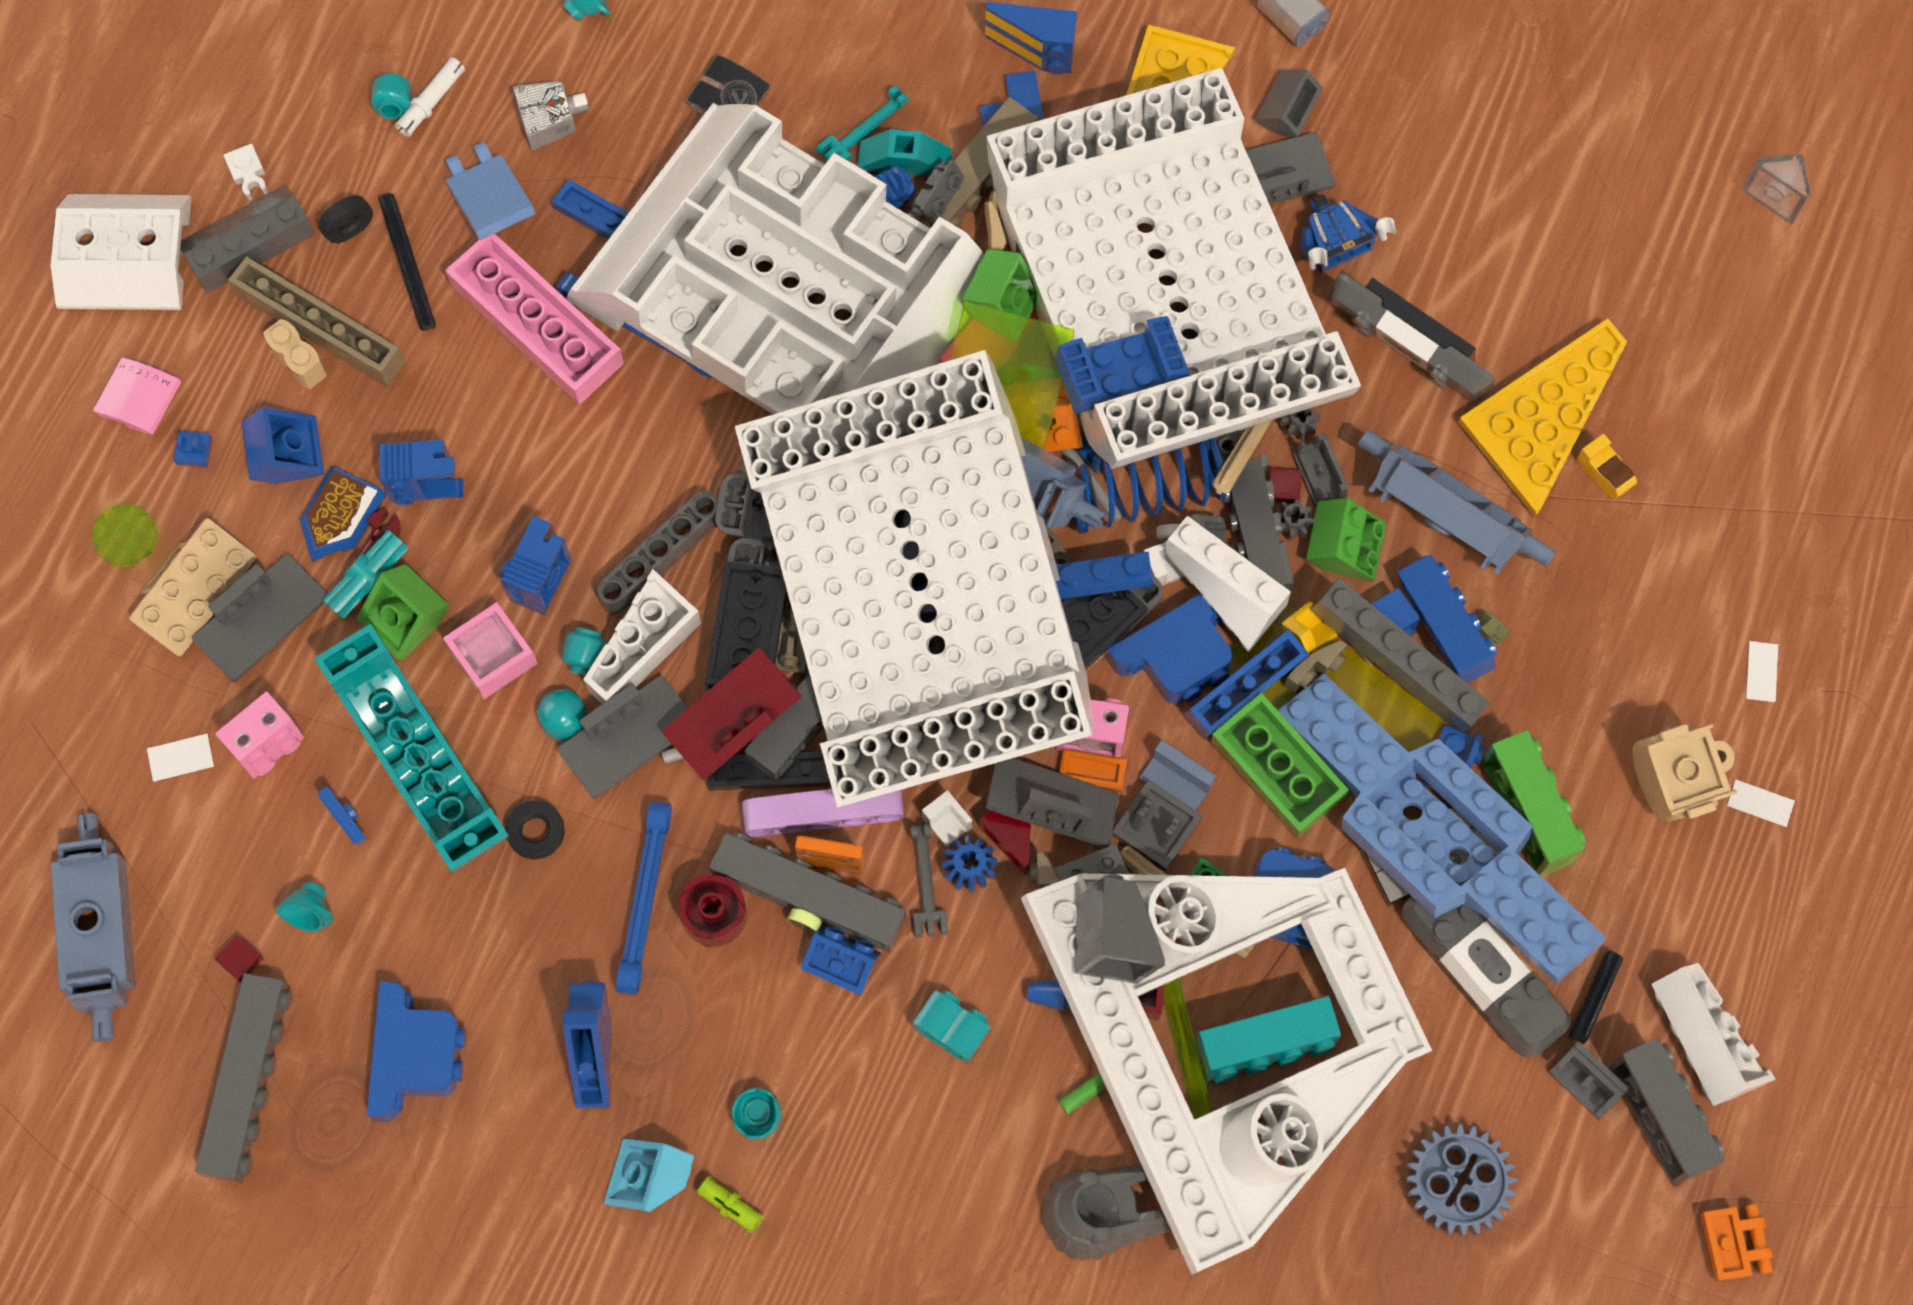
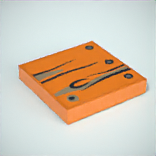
M797 836L795 845L797 859H801L816 867L863 874L865 862L862 846Z

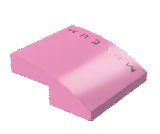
M121 358L93 411L100 417L122 422L129 429L153 435L182 381L148 365Z

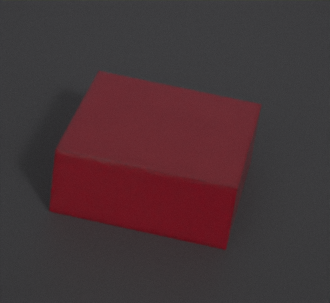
M1271 467L1269 481L1272 480L1274 486V502L1294 504L1296 499L1300 501L1302 470Z
M236 935L214 960L241 983L244 973L250 974L264 958L241 937Z

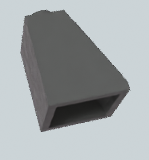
M1109 874L1078 896L1075 974L1138 984L1165 966L1163 951L1136 882L1124 880L1123 876Z

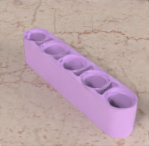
M832 789L751 798L742 802L745 835L749 837L892 822L904 818L901 790L838 808Z

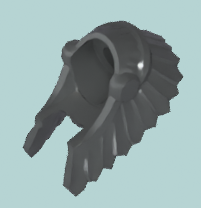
M1136 1164L1131 1167L1126 1165L1116 1169L1109 1168L1101 1171L1090 1169L1084 1172L1083 1170L1076 1169L1074 1173L1070 1172L1062 1175L1061 1179H1056L1051 1184V1189L1047 1190L1044 1195V1215L1042 1217L1043 1226L1058 1251H1064L1069 1258H1079L1082 1261L1091 1257L1099 1260L1103 1257L1104 1253L1113 1254L1118 1248L1128 1247L1132 1243H1141L1146 1237H1155L1156 1234L1169 1232L1171 1228L1163 1212L1150 1211L1138 1214L1136 1209L1137 1200L1132 1185L1148 1180L1142 1164Z

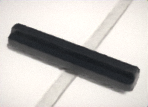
M1608 951L1605 954L1569 1034L1570 1038L1574 1041H1579L1582 1044L1588 1041L1623 962V957L1613 951Z

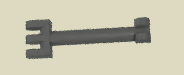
M930 823L923 824V826L910 825L911 837L916 844L923 913L913 914L915 937H922L923 929L921 924H927L928 935L935 936L934 923L940 922L941 934L945 935L948 934L946 910L936 911L928 843V840L931 838Z

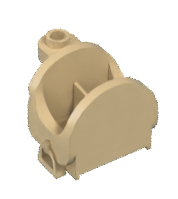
M1713 723L1696 729L1691 724L1663 729L1664 731L1659 732L1657 735L1634 743L1633 762L1638 782L1648 805L1655 816L1662 822H1670L1687 816L1688 819L1715 811L1718 805L1717 800L1737 793L1736 790H1731L1725 774L1734 764V752L1726 742L1713 740L1710 728L1714 727Z

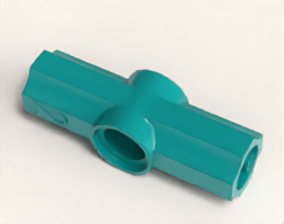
M387 530L366 554L363 553L344 573L345 577L334 586L323 601L344 619L366 594H370L380 574L388 571L406 553L405 551L408 547L391 531Z

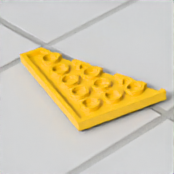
M1608 318L1460 417L1458 421L1533 516L1538 514L1627 343L1626 339Z

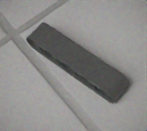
M703 491L694 495L599 583L597 591L604 610L613 614L624 611L632 604L637 593L642 590L652 569L662 576L716 526L715 516L718 499L713 493ZM703 506L714 508L709 514L704 515L698 512ZM680 527L691 529L688 534L683 536L675 534L676 530ZM657 548L668 550L662 557L652 555ZM635 569L645 571L639 578L629 577L631 571ZM617 590L621 592V595L615 600L606 598L610 591Z

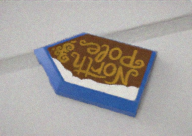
M331 467L300 518L311 560L316 561L341 550L344 552L356 548L369 526L367 523L368 519L373 513L377 512L386 497V493L380 488L338 468Z

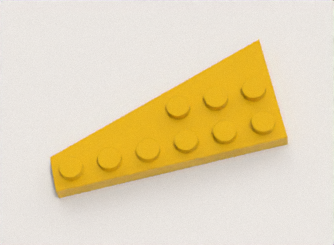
M1148 25L1126 95L1219 68L1223 69L1235 54L1236 48Z

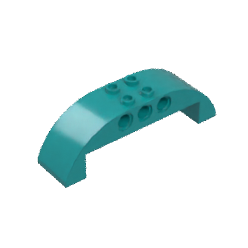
M371 623L314 658L451 872L456 871L509 837L394 662Z

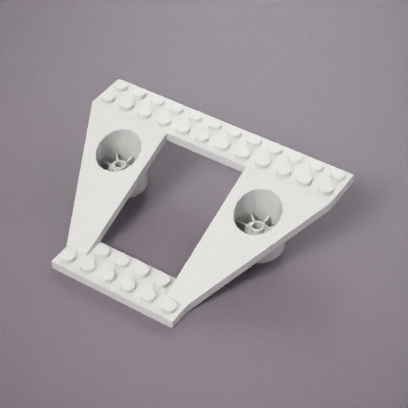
M1345 868L1320 878L1116 874L1123 876L1124 880L1136 882L1165 958V966L1138 984L1075 974L1078 896L1109 874L1081 873L1025 894L1021 898L1191 1274H1195L1253 1247L1403 1065L1432 1051ZM1157 898H1162L1166 906L1165 908L1156 904ZM1156 915L1159 916V924L1157 923ZM1302 924L1359 1046L1194 1120L1138 996ZM1189 931H1191V932L1194 933V938H1193V939H1192V937H1191ZM1180 938L1183 945L1176 944L1175 939ZM1261 1114L1267 1124L1266 1126L1258 1123ZM1290 1149L1295 1150L1294 1156ZM1279 1156H1282L1286 1166L1277 1164Z

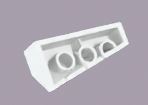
M1188 516L1168 538L1165 551L1167 556L1187 580L1195 585L1203 595L1202 598L1206 603L1215 609L1223 619V623L1230 631L1235 633L1240 639L1241 645L1249 652L1287 606L1291 592Z
M653 569L647 577L646 584L632 601V606L624 619H621L615 628L612 638L608 644H605L583 679L588 692L601 704L632 683L637 687L701 624L699 611Z
M1699 963L1682 967L1651 984L1655 990V998L1658 1004L1664 1008L1671 1022L1672 1032L1679 1038L1686 1052V1059L1689 1065L1695 1069L1702 1083L1701 1088L1704 1095L1710 1099L1713 1106L1734 1099L1776 1080L1770 1069L1763 1071L1755 1058L1759 1057L1760 1054L1754 1045L1750 1044L1747 1046L1738 1034L1740 1024L1734 1015L1731 1016L1730 1013L1723 1011L1720 1007L1723 999Z

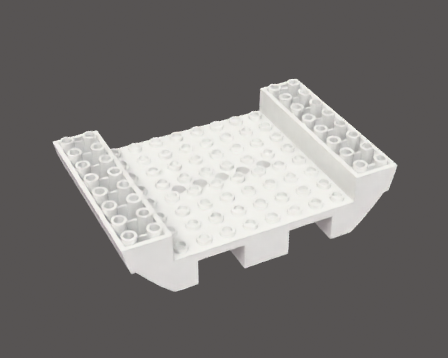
M1222 68L987 136L988 163L991 168L1004 233L1012 252L1020 253L1029 268L1030 276L1037 291L1036 313L1054 357L1059 346L1064 343L1082 338L1085 347L1089 348L1144 333L1146 320L1168 316L1188 367L1190 376L1094 405V410L1079 413V421L1089 445L1103 460L1109 463L1111 469L1345 398L1356 393L1361 387L1338 331L1325 334L1241 141L1244 117ZM1141 223H1148L1154 230L1149 233H1143L1138 230L1137 226ZM1152 249H1159L1165 256L1161 259H1153L1148 255V252ZM1168 275L1173 277L1176 282L1171 286H1166L1160 283L1159 278ZM1174 302H1181L1185 304L1187 309L1184 312L1178 313L1173 311L1170 305ZM1184 329H1193L1198 333V337L1186 339L1182 336L1181 332Z
M713 103L571 288L567 300L617 332L624 322L765 410L776 414L940 364V357L973 320V316L964 303L963 297L966 288L970 285L977 271L978 264L982 261L985 254L966 232L940 216L930 229L887 203V184L836 153H833L827 163L823 164L782 139V121L760 107L749 104L718 106ZM735 245H742L747 249V252L742 256H734L730 253V249ZM761 261H768L773 265V268L768 272H760L756 269V265ZM787 277H794L799 281V284L795 288H786L782 285V281ZM813 293H820L825 297V301L821 304H812L809 302L808 297ZM839 309H846L851 312L852 316L848 320L841 321L834 316V313Z
M985 350L735 426L751 489L760 492L762 495L828 741L820 743L837 808L1092 736L1094 723L1083 659L1077 642L1072 641L1056 584V581L1060 580L1044 519L1036 512L1021 458L1026 456L1018 425L996 373L995 366ZM901 510H907L911 516L910 524L905 528H898L894 522L895 515ZM914 541L919 546V554L913 560H907L903 555V547L906 543ZM917 573H924L928 578V585L922 591H915L911 584L913 576ZM927 604H932L937 611L936 618L930 623L923 622L920 617L922 607ZM934 636H941L945 641V649L942 653L934 655L929 650V641Z

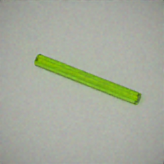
M1178 978L1164 985V997L1196 1120L1213 1111Z

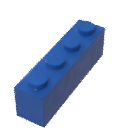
M1432 554L1397 571L1401 588L1451 670L1466 683L1496 668L1494 656L1497 655L1495 646L1489 638L1483 639L1479 630L1482 628L1476 615L1473 612L1468 614L1463 606L1466 604L1464 596L1458 587L1452 588L1449 584L1448 579H1450V575L1443 562L1436 563Z
M1287 630L1184 714L1203 739L1207 738L1261 692L1263 693L1305 659L1309 653L1291 631Z

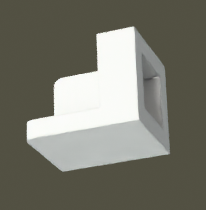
M1167 542L1144 550V552H1149L1151 572L1160 581L1162 586L1185 578L1165 553Z
M948 790L922 810V819L926 823H930L931 830L946 847L972 829V819Z

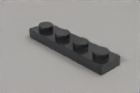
M822 751L799 752L783 775L776 780L770 778L750 763L745 754L733 755L708 777L709 791L828 786L831 783Z

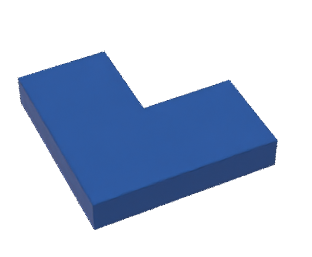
M1036 71L1006 75L1008 98L1011 97L1036 115L1038 121L1043 120ZM1004 103L980 106L983 127Z

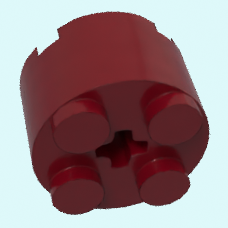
M706 873L693 878L684 887L679 900L678 911L685 931L694 941L705 947H716L728 944L740 935L747 924V907L743 893L735 881L726 876ZM713 905L715 909L718 908V913L713 915L711 912H708L707 908Z

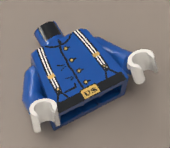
M1320 194L1309 202L1314 214L1308 217L1306 227L1301 232L1300 253L1309 262L1310 270H1314L1315 264H1317L1320 273L1372 251L1376 240L1375 235H1378L1379 240L1383 242L1387 240V232L1397 233L1395 223L1390 217L1381 219L1373 217L1357 207H1352L1348 201H1342L1331 206L1326 195Z

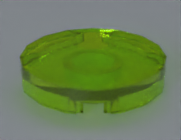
M131 504L117 505L106 510L97 519L92 529V542L96 552L107 563L118 567L134 566L153 552L157 543V528L151 516L142 508Z

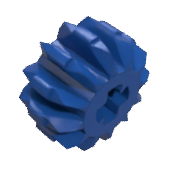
M892 167L875 176V178L887 184L886 202L897 209L902 208L903 204L909 202L916 192L912 178L905 172L903 167Z
M965 836V845L962 846L955 839L952 842L954 850L945 849L944 856L948 860L942 862V869L949 871L946 875L947 882L957 879L955 885L957 890H961L964 883L968 884L969 892L972 893L975 889L974 883L977 882L984 889L987 887L985 878H995L996 873L991 868L998 865L997 858L990 857L994 853L992 846L982 849L984 839L979 838L974 845L971 844V837ZM968 859H974L976 868L971 866L970 870L965 869L964 860L968 863Z

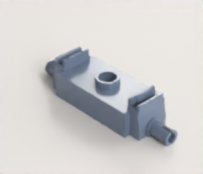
M1369 429L1359 441L1358 446L1381 460L1377 477L1368 491L1381 490L1383 494L1380 497V503L1385 502L1392 495L1426 516V523L1435 530L1448 536L1453 534L1487 556L1480 567L1481 569L1487 568L1493 563L1497 566L1494 573L1498 575L1515 552L1519 554L1523 552L1544 567H1547L1557 551L1535 538L1532 534L1533 530L1521 523L1519 518L1417 452H1412L1401 444L1392 445Z
M1021 437L1026 456L1021 458L1036 512L1039 516L1043 517L1045 526L1050 529L1063 527L1069 524L1071 518L1076 517L1098 530L1104 522L1101 518H1106L1107 511L1101 510L1084 500L1082 494L1087 483L1074 476L1077 468ZM1060 487L1062 491L1052 512L1046 514L1057 488Z
M89 813L87 818H85L84 814L77 816L79 841L58 844V862L51 863L59 990L68 997V1002L71 1003L76 1011L79 1013H91L92 1041L99 1043L104 1042V1039L106 1041L115 1039L113 1035L112 1011L116 1007L128 1006L127 989H134L136 985L126 860L116 853V846L113 843L99 838L98 815ZM88 910L96 911L98 922L95 927L88 931L79 930L78 919L80 915ZM111 983V989L85 993L77 989Z

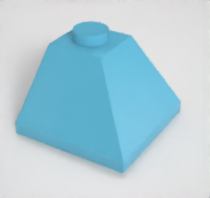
M623 1139L603 1204L632 1210L652 1211L685 1189L687 1179L691 1173L694 1155L663 1143Z

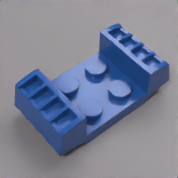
M1168 316L1146 320L1144 333L1089 348L1085 347L1082 338L1064 343L1059 346L1054 357L1074 414L1094 410V405L1190 376Z

